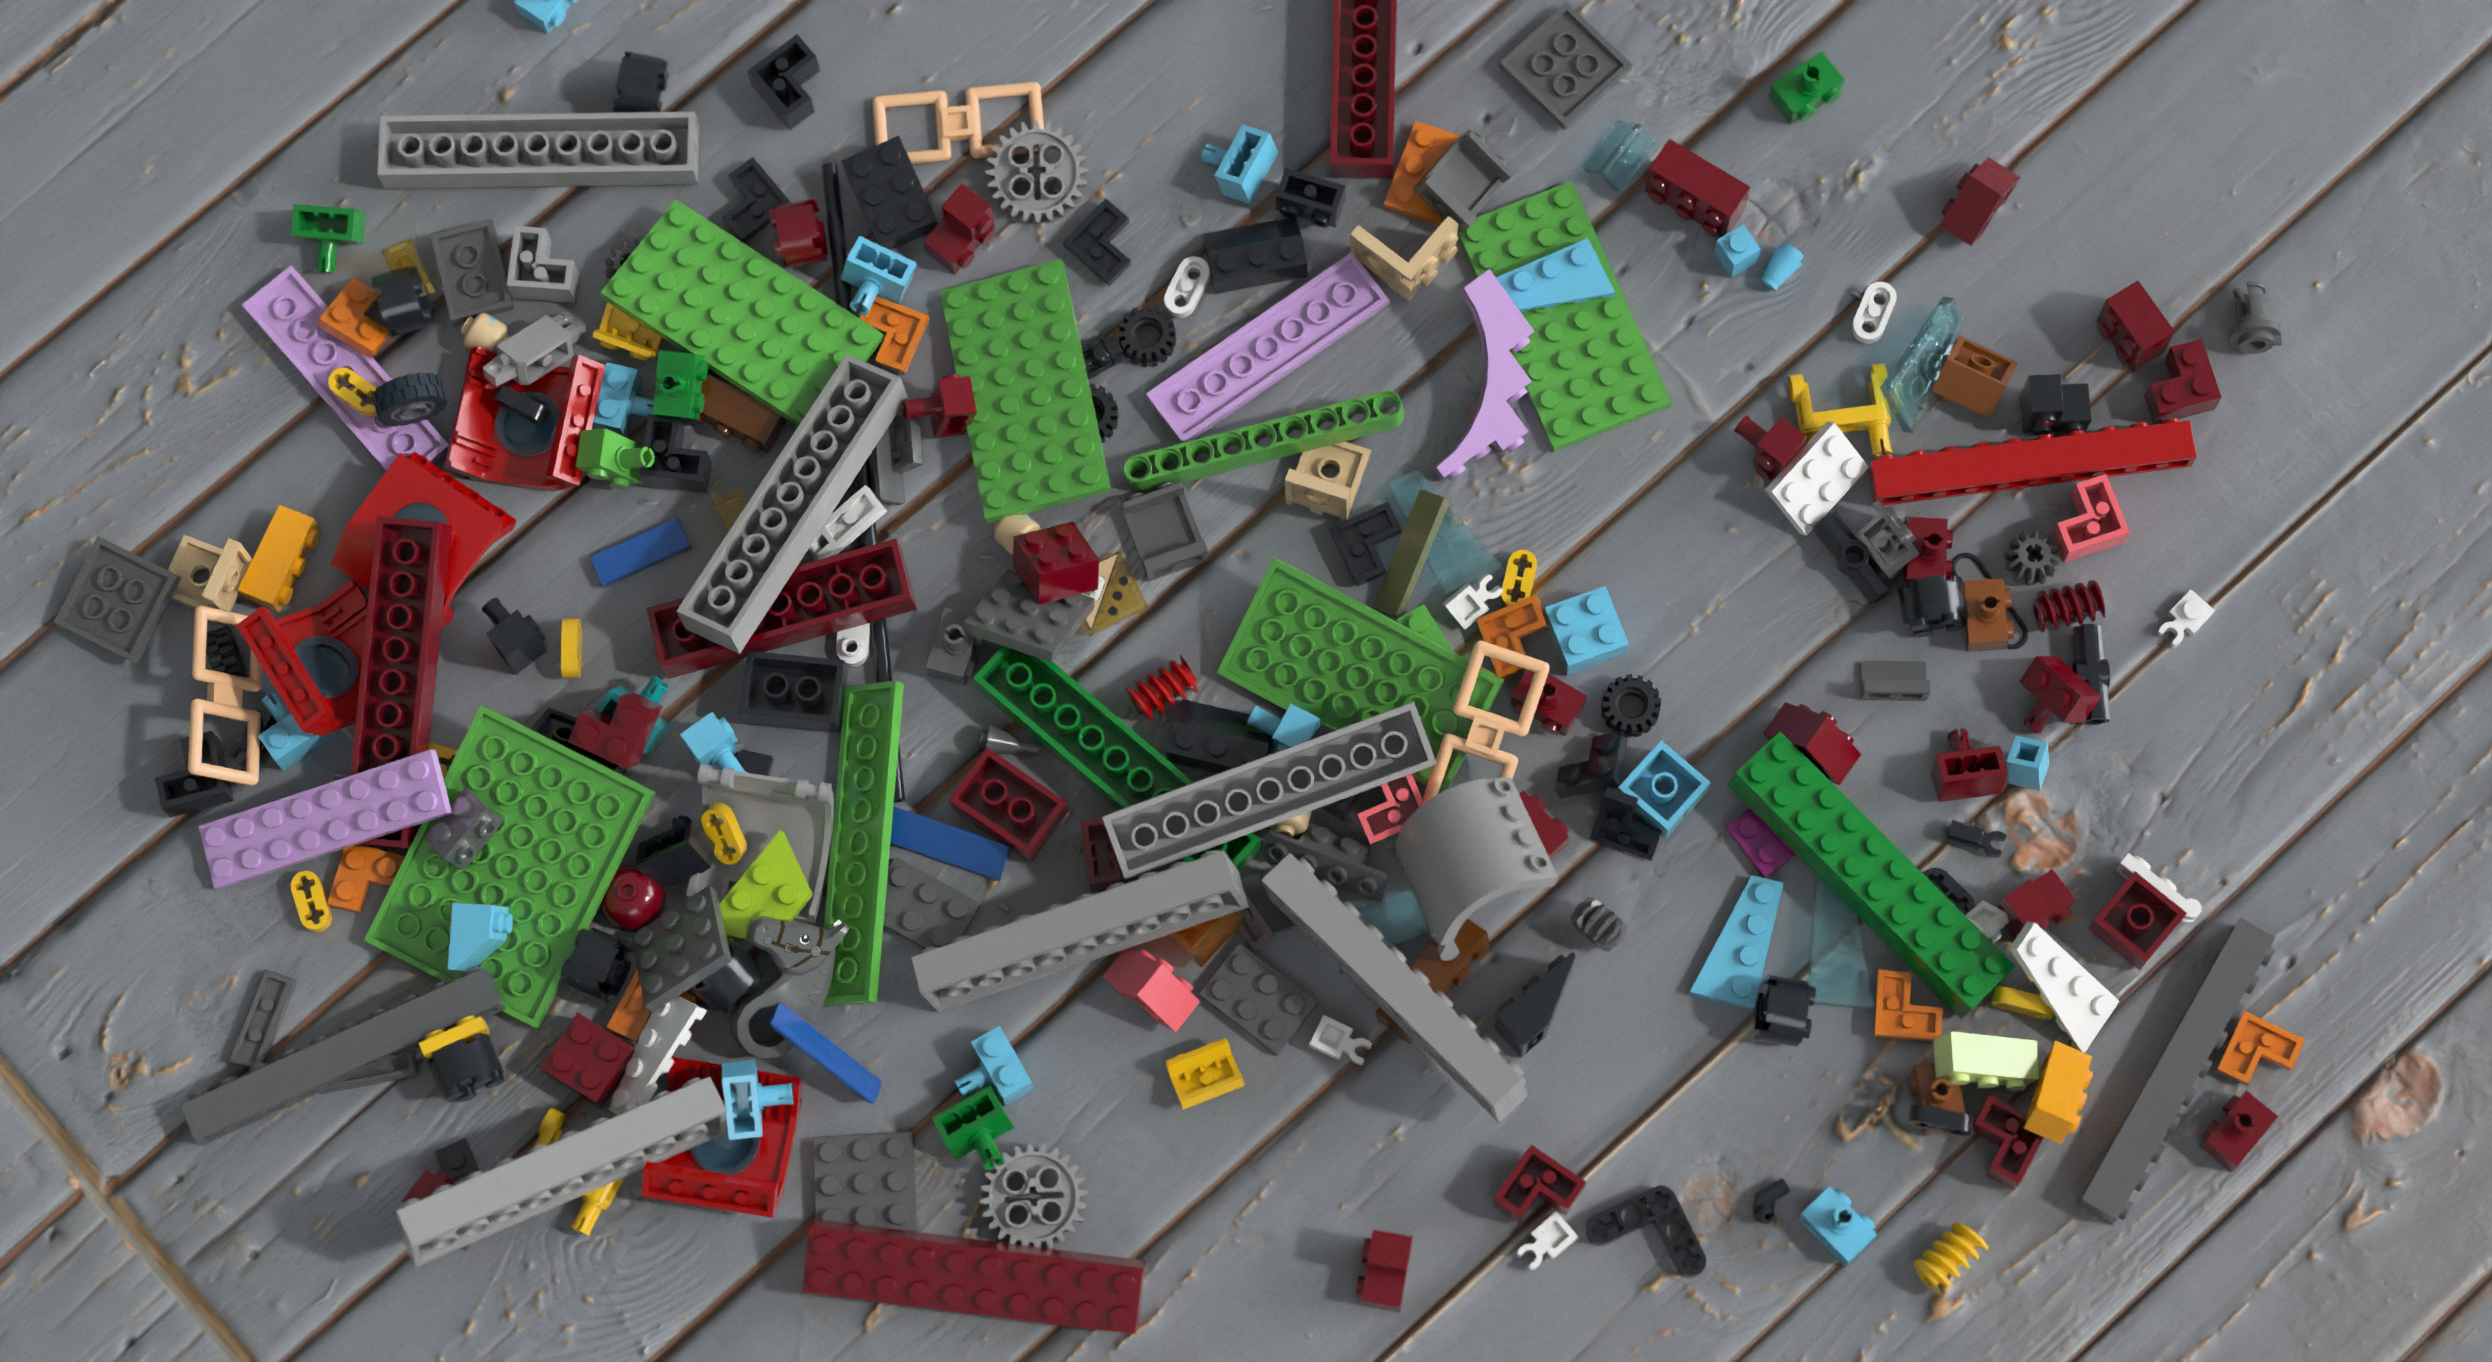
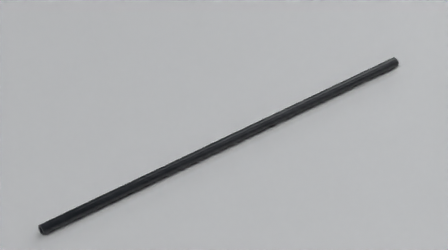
M828 162L822 165L835 297L838 305L853 314V310L850 307L852 301L850 283L841 280L847 259L838 167L837 163ZM869 457L855 477L856 492L864 485L872 491ZM876 522L861 534L862 548L878 544ZM886 619L870 623L877 683L893 681ZM900 744L898 747L894 803L905 801Z

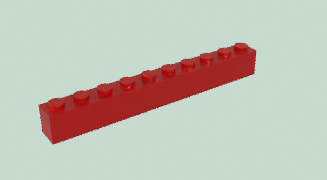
M2171 418L2157 425L2148 426L2147 422H2139L2130 425L2126 429L2117 430L2115 426L2100 428L2094 433L2085 434L2083 430L2071 431L2063 437L2053 438V435L2045 434L2037 436L2031 441L2021 442L2019 438L2008 439L2000 445L1990 446L1989 443L1982 442L1976 443L1968 449L1958 450L1955 446L1945 447L1937 453L1926 454V451L1919 450L1910 452L1905 457L1894 458V455L1890 454L1876 457L1874 461H1871L1868 474L1873 503L1878 500L1882 506L2083 481L2107 474V477L2185 468L2193 465L2197 455L2190 420L2180 422L2178 418Z

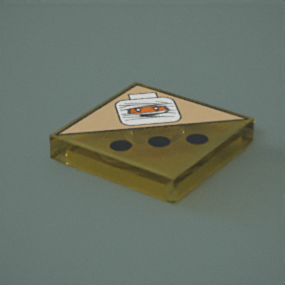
M1120 550L1100 559L1098 589L1082 593L1083 595L1095 598L1094 609L1083 622L1090 636L1148 609V605Z

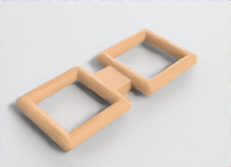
M1037 82L968 88L965 93L966 105L954 107L947 106V95L941 90L876 96L872 100L875 146L887 141L885 108L935 104L938 149L907 152L912 164L948 161L951 158L950 141L969 139L970 154L973 158L997 157L992 151V146L1002 148V143L982 145L978 100L1028 95L1031 129H1033L1034 121H1038L1040 129H1044L1040 85ZM1039 145L1034 146V153H1040ZM1019 150L1014 155L1029 153L1025 150Z
M200 605L194 611L192 677L195 680L207 682L208 687L207 700L194 699L190 705L188 771L194 775L254 786L259 781L260 739L258 735L261 733V714L255 710L242 708L243 690L259 692L262 689L263 668L250 648L249 678L205 669L207 620L236 626L248 615ZM204 713L248 722L246 771L202 763Z
M1477 641L1474 644L1453 707L1456 715L1473 720L1467 739L1453 734H1446L1443 737L1436 757L1437 764L1433 766L1423 796L1424 803L1438 795L1453 748L1503 765L1499 778L1511 777L1513 779L1518 758L1513 754L1498 749L1504 731L1521 737L1528 734L1550 669L1547 662L1484 641ZM1484 656L1534 672L1518 722L1468 705Z

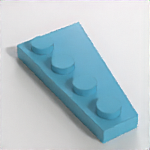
M1588 238L1496 277L1521 313L1541 307L1543 309L1554 308L1556 305L1570 302L1575 304L1588 302V299L1603 297L1605 299L1615 297V291Z
M1751 875L1689 995L1754 1010L1784 883Z

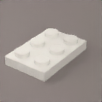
M1827 421L1768 485L1765 491L1799 534L1807 536L1813 530V526L1833 508L1869 466L1834 422Z

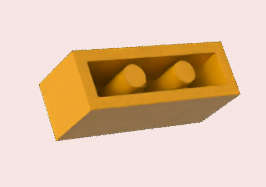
M279 504L238 588L239 593L244 599L278 613L283 605L286 606L289 603L293 594L292 585L296 577H300L306 568L307 560L305 558L310 548H315L320 539V527L314 518Z
M2055 1040L2042 1063L2039 1080H2037L2025 1122V1129L2059 1144H2062L2068 1133L2072 1135L2075 1133L2081 1116L2076 1113L2081 1111L2087 1097L2083 1089H2087L2093 1072L2089 1070L2092 1056Z

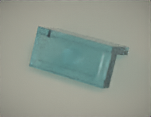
M1617 120L1583 163L1582 168L1586 172L1600 174L1613 191L1622 192L1657 144L1641 124Z

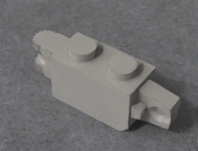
M563 311V313L553 318L546 314L497 345L498 356L483 367L484 377L495 386H499L511 379H514L520 385H530L574 356L572 344L585 335V325L580 321L572 324L574 318L567 311Z

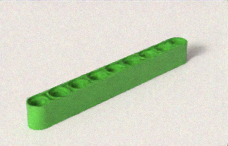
M1382 391L1134 455L1125 462L1124 474L1134 491L1146 493L1156 490L1159 485L1167 482H1174V484L1179 482L1185 483L1391 430L1403 423L1405 412L1399 395L1392 391ZM1387 406L1396 407V410L1391 414L1382 413V410ZM1356 414L1365 415V418L1360 422L1350 421ZM1325 422L1334 423L1333 427L1329 430L1319 429ZM1291 431H1303L1297 438L1288 437ZM1260 439H1272L1266 446L1257 445ZM1229 447H1241L1235 454L1226 453ZM1209 454V458L1206 461H1195L1198 455ZM1178 462L1175 469H1164L1167 463ZM1147 470L1144 477L1133 478L1136 471Z

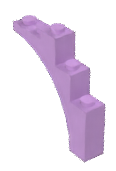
M1490 269L1459 290L1472 312L1480 335L1483 354L1482 388L1476 411L1465 434L1453 450L1432 469L1439 479L1448 476L1452 480L1466 469L1463 464L1473 457L1478 461L1491 451L1489 444L1491 443L1497 452L1507 449L1510 453L1525 442L1522 436L1529 432L1506 400L1509 398L1513 403L1528 392L1525 386L1532 381L1509 350L1512 348L1516 353L1531 342L1528 336L1535 331Z

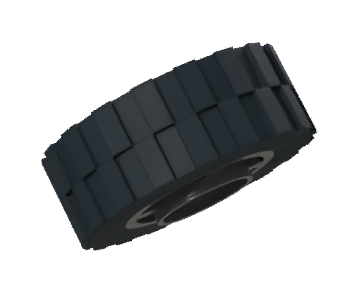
M421 372L397 377L377 387L376 391L372 393L378 420L386 426H405L430 419V417L436 416L440 411L444 410L448 403L441 378L433 373Z

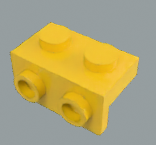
M608 302L600 328L594 330L592 335L593 338L601 340V346L612 350H618L621 347L630 351L629 356L643 361L658 356L664 341L662 337Z
M1226 1038L1210 1042L1193 1051L1179 1054L1165 1062L1171 1083L1183 1110L1245 1086Z

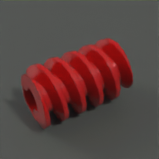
M1180 655L1181 665L1174 660L1169 661L1170 672L1162 666L1157 669L1159 678L1151 673L1147 674L1148 685L1141 680H1137L1135 682L1137 692L1129 686L1125 687L1128 697L1140 715L1145 714L1148 718L1153 719L1152 708L1154 707L1161 713L1165 712L1163 702L1166 700L1172 706H1175V694H1178L1185 700L1187 698L1185 688L1187 687L1195 693L1198 692L1196 678L1182 655Z

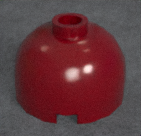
M626 865L617 869L600 906L603 915L612 926L626 932H638L641 928L661 917L665 909L666 895L664 889H661L653 879L644 876L634 865Z

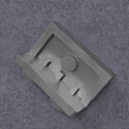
M1877 500L1873 503V506L1879 512V515L1859 530L1856 535L1861 542L1867 545L1869 553L1883 572L1890 578L1920 553L1912 544L1916 540L1913 533L1905 524L1901 527L1898 525L1902 519L1891 505L1885 509Z
M466 787L450 805L452 814L442 816L424 837L445 860L463 870L466 869L504 822V818L500 814L491 810L473 791Z

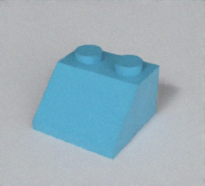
M452 903L448 970L466 971L477 967L507 940V933L511 932L513 923L512 915L508 914L509 907Z

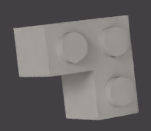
M514 226L507 287L514 299L576 303L579 279L578 269L574 260L550 258L552 241L546 228Z

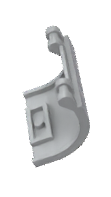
M701 764L698 772V783L702 784V815L714 803H723L729 806L734 812L746 840L747 852L733 865L722 863L714 854L712 868L691 876L686 892V900L710 885L717 891L719 903H721L774 836L781 830L785 833L813 893L811 899L793 920L815 923L824 890L832 841L834 819V792L832 784L821 782L820 785L809 784V780L798 779L797 781L738 772L725 767L723 770L712 769L711 765ZM715 815L713 816L714 820H720V822L723 823L722 818H716ZM701 822V828H700V829L705 833L704 828H703V826H702V822ZM727 844L725 845L727 849H732L734 852L736 851L734 847H729Z
M1511 777L1474 780L1439 793L1420 806L1408 818L1395 842L1397 848L1395 858L1400 867L1404 868L1403 876L1406 883L1410 885L1428 925L1429 934L1433 942L1438 943L1437 951L1441 960L1444 961L1451 960L1459 954L1454 939L1465 920L1482 905L1512 891L1553 887L1559 878Z

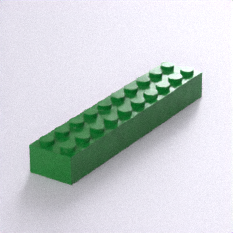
M1002 646L973 677L975 688L1117 811L1194 783L1054 662L1051 663ZM1249 833L1176 861L1189 863L1201 859V856L1207 852L1225 851L1240 872L1261 849V839L1254 833Z
M1781 731L1741 767L1727 784L1960 1019L1967 1015L2015 967Z

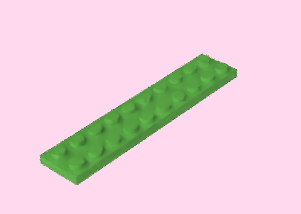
M896 680L845 687L824 929H827L837 920L845 923L849 929L835 947L833 977L823 1004L824 1007L877 1003L904 684Z

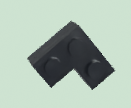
M796 34L748 70V75L752 87L789 130L815 112L811 97L801 85L817 74L820 69L816 55Z
M2061 374L2028 376L2020 394L2023 432H2032V435L2040 436L2050 434L2051 431H2064V434H2067L2071 431L2087 430L2091 422L2088 383L2062 384Z
M648 414L643 447L652 449L654 463L649 468L640 467L639 476L644 487L707 493L712 465L711 459L707 451L682 448L685 429L680 417Z
M213 731L204 732L202 739V763L226 767L220 739ZM189 737L181 738L180 742L186 770L155 778L161 809L172 818L234 801L229 781L194 775L188 771Z

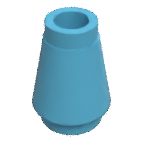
M1783 242L1780 247L1775 248L1760 281L1769 289L1776 291L1802 266L1801 260L1804 255L1792 245Z

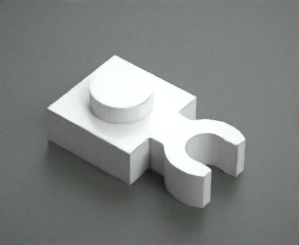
M1489 573L1479 577L1477 586L1474 589L1466 583L1442 603L1464 630L1489 610L1484 603L1487 599H1495L1503 592L1499 585L1491 591L1486 590L1487 582L1493 578Z
M2190 589L2168 613L2173 622L2164 623L2160 627L2157 636L2161 637L2166 631L2173 632L2175 639L2170 645L2173 649L2182 641L2184 631L2193 636L2213 615L2215 610Z
M1323 1015L1309 1047L1337 1060H1340L1344 1052L1349 1055L1353 1063L1363 1065L1365 1059L1357 1056L1355 1050L1361 1046L1370 1050L1372 1043L1365 1038H1357L1355 1040L1350 1038L1353 1028Z
M1556 1211L1531 1232V1236L1536 1242L1521 1246L1517 1255L1519 1258L1526 1252H1532L1535 1255V1261L1528 1267L1532 1271L1540 1266L1545 1253L1552 1260L1555 1259L1575 1242L1578 1236Z

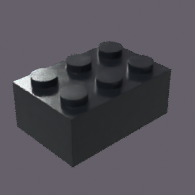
M899 136L841 160L845 175L876 244L892 250L931 233L938 225L935 214Z
M748 651L739 710L743 723L840 733L848 675L845 660Z

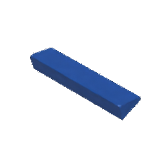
M893 807L890 844L997 881L1001 880L1011 853L1010 846L907 810Z
M778 1003L765 1019L766 1024L864 1101L871 1104L877 1100L881 1087L880 1079L786 1005Z

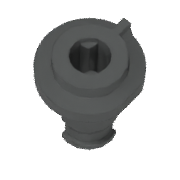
M2247 282L2248 294H2242L2240 289L2234 288L2233 295L2237 299L2235 305L2237 325L2229 331L2230 345L2247 354L2262 353L2268 351L2273 346H2281L2280 326L2278 323L2269 320L2267 302L2263 296L2265 294V286L2259 282Z

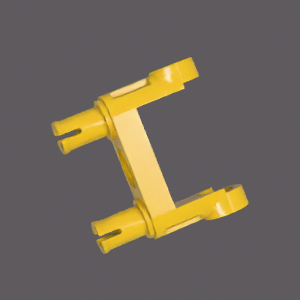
M1884 363L1870 365L1871 383H1868L1872 405L1813 412L1808 382L1804 383L1802 373L1788 375L1790 400L1795 404L1798 428L1807 436L1806 444L1827 421L1834 422L1842 433L1862 430L1869 431L1872 457L1876 458L1880 456V453L1882 455H1891L1893 453L1888 433L1891 417L1886 393L1888 391V376Z
M554 1108L547 1112L540 1125V1136L535 1146L541 1144L549 1146L558 1141L563 1132L560 1128L565 1118L564 1113ZM624 1178L582 1195L584 1203L570 1227L589 1237L601 1211L609 1208Z

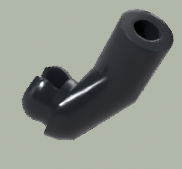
M1783 1178L1755 1194L1752 1212L1757 1222L1770 1224L1775 1218V1201L1790 1193V1189Z

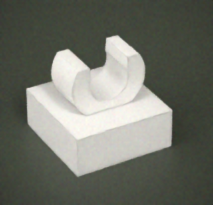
M1985 901L1980 902L1965 915L1993 944L2002 937L2000 929L2009 923L2006 912Z

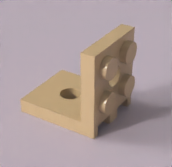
M1448 216L1409 262L1405 261L1358 225L1350 234V253L1353 252L1364 268L1406 300L1410 301L1423 284L1427 287L1432 283L1438 274L1436 269L1443 261L1448 263L1458 250L1456 245L1459 238L1457 236L1458 223Z
M1344 441L1302 452L1297 469L1289 468L1285 479L1286 504L1292 505L1294 502L1310 507V512L1319 515L1325 512L1340 517L1341 522L1348 520L1371 455V450ZM1326 464H1334L1339 468L1340 472L1334 478H1327L1322 474L1321 469Z
M184 535L168 568V571L182 577L170 600L194 609L202 605L231 612L236 599L242 598L238 588L252 561L251 556L240 542L228 538L224 549ZM198 570H209L210 574L206 582L198 584L193 581V576Z

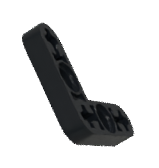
M1667 1186L1653 1187L1590 1218L1586 1225L1585 1233L1587 1239L1596 1246H1604L1654 1223L1677 1271L1682 1276L1687 1278L1697 1277L1706 1266L1705 1253L1675 1193ZM1659 1193L1661 1197L1667 1196L1669 1198V1201L1666 1203L1667 1209L1662 1210L1660 1206H1656L1649 1211L1652 1217L1647 1218L1646 1210L1639 1201L1644 1199L1647 1206L1655 1201V1194ZM1627 1207L1636 1208L1641 1216L1639 1222L1634 1225L1626 1224L1621 1217L1622 1211ZM1615 1214L1616 1222L1623 1231L1617 1232L1616 1226L1607 1230L1606 1238L1602 1239L1600 1234L1594 1236L1592 1231L1595 1230V1223L1600 1222L1602 1226H1605L1613 1220L1609 1215ZM1671 1223L1681 1224L1685 1229L1684 1238L1678 1241L1670 1239L1666 1233L1667 1226ZM1690 1240L1693 1245L1688 1246L1687 1250L1691 1257L1697 1256L1699 1258L1696 1264L1697 1269L1692 1270L1690 1266L1684 1268L1682 1263L1686 1259L1682 1249L1676 1253L1674 1248L1682 1247Z

